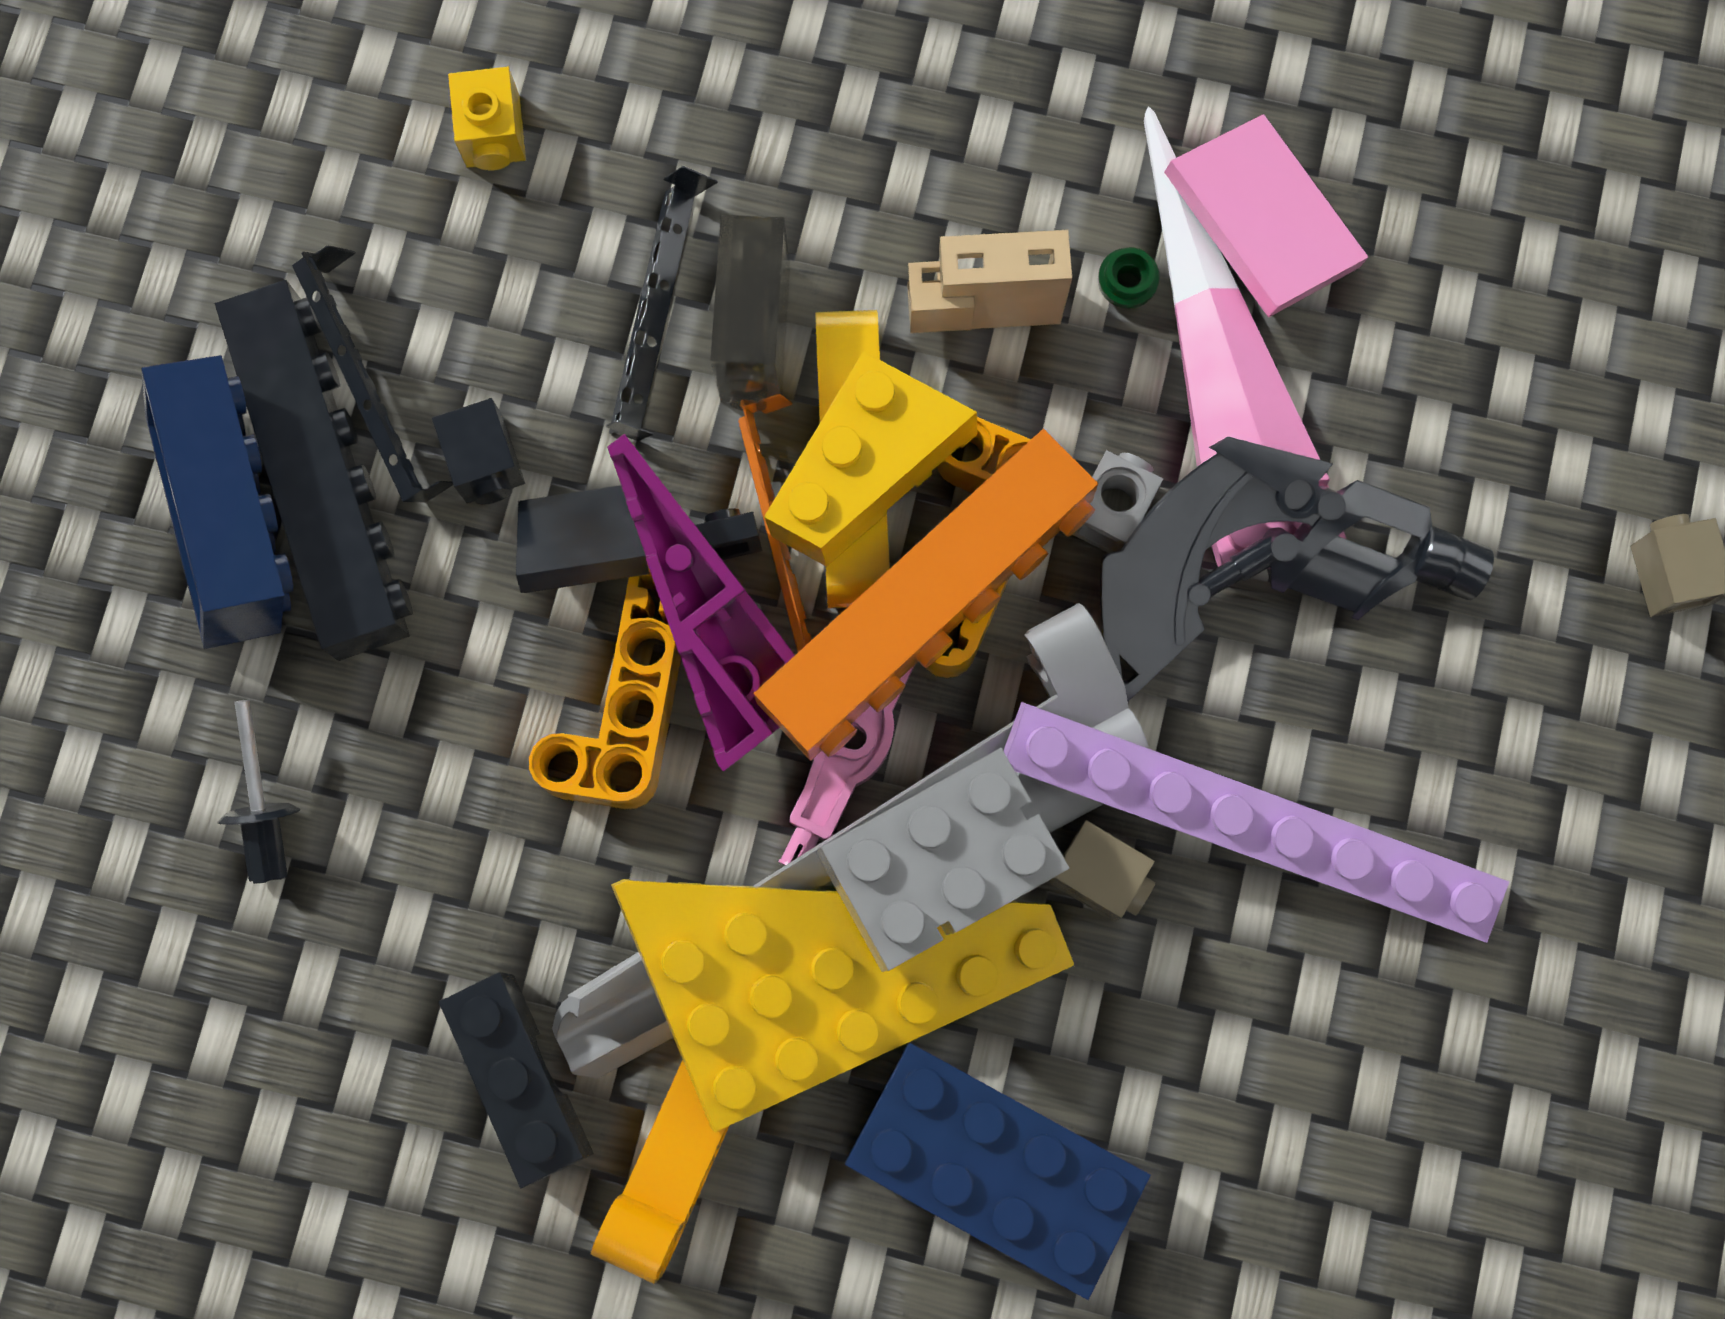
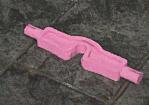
M915 665L900 678L905 685ZM902 692L880 712H876L870 706L852 723L855 728H858L866 736V743L863 747L852 750L843 746L831 757H828L821 751L814 758L805 787L790 815V823L797 828L781 859L778 861L780 864L785 866L792 862L800 846L803 847L798 857L814 848L819 839L825 841L833 835L855 788L870 779L887 757L894 731L892 712Z

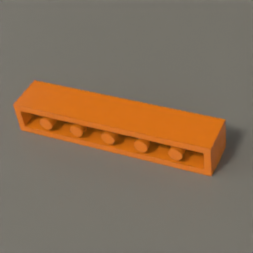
M1043 428L753 694L757 704L810 761L821 751L828 757H831L855 735L857 729L852 723L870 706L876 712H880L889 705L906 686L900 680L902 676L918 662L924 668L933 664L952 645L953 640L948 634L965 618L972 624L983 618L1000 600L1001 596L996 590L1013 574L1019 580H1023L1047 557L1048 552L1043 548L1045 544L1060 531L1067 537L1071 536L1092 516L1095 509L1090 503L1093 501L1098 482Z

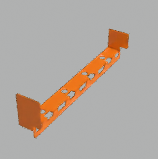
M776 394L743 406L745 416L739 418L738 422L797 652H799L812 638L804 619H806L796 576L792 573L789 562L791 560L789 549L786 544L771 536L764 518L775 499L766 460L761 453L759 445L761 440L754 419V413L757 411L767 414L793 404L783 395Z

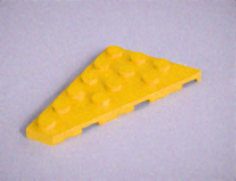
M623 879L611 884L709 1125L714 1132L1074 966L1052 907L1045 903L1012 901L957 933L945 935L942 927L938 926L937 929L943 938L941 942L895 968L881 972L837 891L705 885L683 882H652Z

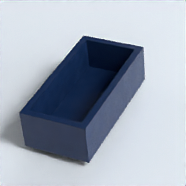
M222 355L142 367L145 418L203 648L209 649L280 634L283 612L291 611L289 592H293V581L285 553L273 554L276 552L273 532L278 531L277 520L270 494L261 495L258 473L262 472L261 458L254 434L246 436L242 415L247 414L239 376L227 377Z
M910 1042L905 1047L845 1162V1165L1088 1301L1151 1176L1147 1172Z

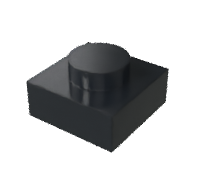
M736 508L722 509L709 513L703 518L704 523L695 525L722 560L762 551L753 511L741 514L740 510Z

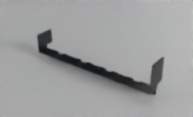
M685 166L664 177V181L675 186L664 194L612 421L606 425L607 428H610L609 434L615 432L621 436L625 434L627 438L636 441L653 436L654 434L641 429L694 197L718 183L716 179ZM672 193L669 206H666L668 195ZM665 218L671 219L668 233L661 231L662 222ZM675 224L681 226V234L674 233L673 226ZM660 243L656 261L653 262L656 246ZM652 274L658 275L655 289L648 287L649 278ZM662 280L668 282V290L661 289L660 282ZM647 299L643 318H640L643 302ZM639 330L645 332L642 346L634 343L636 333ZM648 337H653L656 340L654 347H650L647 344ZM634 356L630 374L627 375L630 358ZM626 387L632 389L629 403L621 400L623 390ZM635 394L642 396L643 401L641 404L634 402ZM617 414H620L619 421H616Z
M329 245L317 253L303 251L301 253L303 258L294 263L292 267L403 502H428L453 486V482L438 481L430 487L422 489L423 487L417 480L410 459H406L407 455L402 447V442L392 427L384 404L380 403L381 400L376 392L377 389L372 379L368 376L362 363V357L358 349L354 348L355 345L350 337L351 334L336 308L337 304L333 296L329 294L326 281L322 273L331 272L356 252ZM315 291H318L321 295L318 302L313 300V293ZM341 345L346 348V353L343 356H340L338 353V348ZM366 400H370L372 403L370 410L364 409L363 405ZM393 454L398 459L395 465H391L389 462V458Z

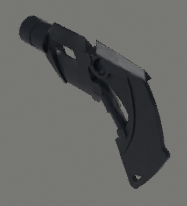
M1227 436L1209 447L1217 452L1215 455L1192 470L1154 505L1120 550L1109 552L1101 559L1100 605L1102 637L1121 678L1120 655L1137 672L1129 680L1123 681L1127 701H1129L1205 630L1198 614V606L1205 605L1210 600V597L1238 581L1243 580L1245 582L1266 569L1272 589L1282 593L1287 588L1352 611V619L1359 620L1383 600L1416 581L1430 587H1437L1438 590L1462 599L1473 600L1483 591L1489 581L1493 570L1494 554L1490 547L1464 537H1457L1453 533L1432 526L1430 507L1359 480L1354 481L1337 492L1326 486H1319L1320 479L1333 463ZM1367 517L1411 534V537L1402 554L1395 558L1341 538L1338 535L1362 518ZM1291 521L1302 523L1294 535L1283 528H1271L1262 539L1232 555L1230 561L1199 578L1205 550L1233 532L1268 522Z

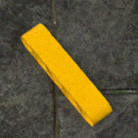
M877 310L815 312L820 422L862 352L864 351L880 360ZM887 514L826 567L828 608H847L890 569Z

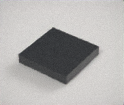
M621 485L518 501L516 578L521 593L649 574L646 555L629 512Z

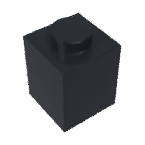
M492 398L432 418L453 485L467 504L476 501L477 504L485 505L501 501L512 494V488L526 484L504 418Z

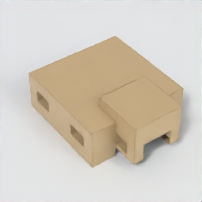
M1068 230L940 237L939 245L940 261L908 263L909 282L907 288L910 333L1061 324L1072 281ZM1050 254L1048 264L1029 265L1028 255ZM982 258L983 268L958 269V259ZM940 272L937 273V280L922 281V273Z

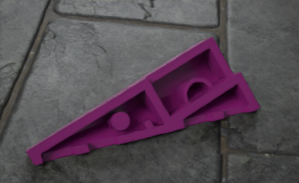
M623 434L607 446L645 552L646 560L677 650L693 690L699 713L708 733L716 762L722 771H725L779 729L777 724L757 704L753 693L793 658L795 654L631 441Z

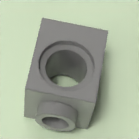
M1106 450L1092 476L1098 482L1093 501L1090 503L1095 511L1072 535L1108 553L1120 550L1138 524L1143 520L1163 478L1153 474V467L1138 456L1130 453H1120L1117 456ZM1109 489L1122 490L1130 497L1133 507L1123 512L1111 510L1104 504L1101 493Z

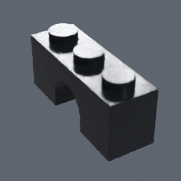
M498 972L438 1001L520 1189L545 1179L594 1154L568 1095L563 1094L558 1089L545 1065L536 1040V1036L540 1032L514 975Z

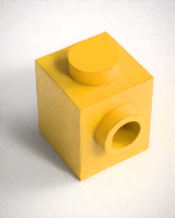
M509 66L449 73L454 141L466 167H477L482 170H499L507 167L511 162L526 161L520 95Z

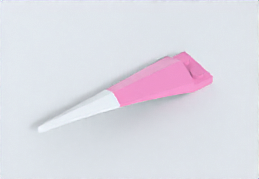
M1148 106L1144 117V126L1176 314L1196 465L1199 466L1215 455L1217 452L1209 447L1227 436L1320 460L1222 252L1164 173L1171 160L1175 159L1176 156L1155 112ZM1327 473L1320 479L1319 486L1328 487L1330 479ZM1291 521L1268 522L1233 532L1211 546L1217 566L1230 561L1232 555L1262 539L1271 528H1283L1294 535L1302 523ZM1344 531L1340 535H1338L1339 537L1346 539Z

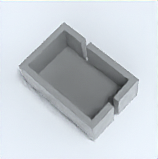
M1002 748L827 843L817 851L820 861L881 972L889 971L941 942L943 938L937 929L938 926L942 927L945 935L957 933L1070 869L1040 815L1038 814L1026 820L1021 808L1032 801Z

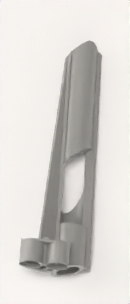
M1078 603L1026 631L1024 635L1029 642L1032 654L1026 656L1028 663L1040 679L1049 697L1048 700L1038 705L1037 708L1149 749L1143 729L1134 713L1128 707L1126 689L1121 675L1097 625L1083 605ZM1014 721L761 880L753 887L837 891L817 855L820 847L999 748H1002L1004 751ZM1016 772L1032 801L1021 808L1026 820L1039 814L1049 833L1104 804ZM639 952L568 994V998L561 1003L556 1012L552 1027L571 1073L597 1079L674 1038Z

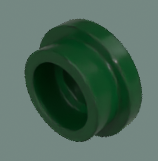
M1134 247L1121 248L1111 252L1101 263L1098 272V286L1104 298L1117 307L1127 309L1140 307L1150 301L1156 293L1160 280L1159 269L1154 259L1145 251ZM1122 273H1130L1137 278L1139 284L1135 287L1127 288L1118 282L1117 277Z

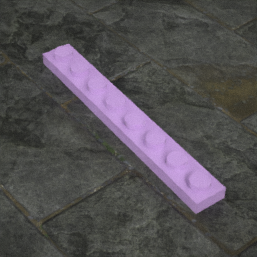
M1021 702L1004 748L1006 757L1014 771L1486 943L1509 885L1507 880Z

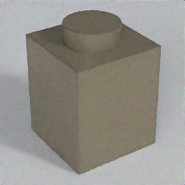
M1689 514L1666 517L1649 524L1651 532L1630 546L1650 617L1710 606L1725 598V548L1716 518L1691 522Z
M1086 820L1063 855L1070 869L1048 881V883L1099 914L1116 922L1123 917L1126 911L1136 916L1145 904L1156 883L1146 877L1155 861Z

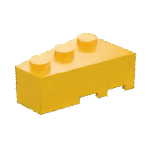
M863 351L764 516L771 536L827 567L887 514V510L914 486H920L932 475V470L959 447L963 448L977 436V412Z

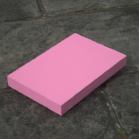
M1264 114L1171 160L1164 171L1268 318L1355 271L1368 259L1365 251Z

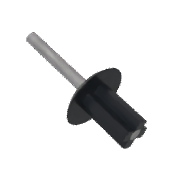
M250 700L236 701L234 703L250 807L227 812L217 823L241 825L249 882L253 881V884H260L270 880H281L288 877L279 818L297 813L301 809L290 803L265 804Z

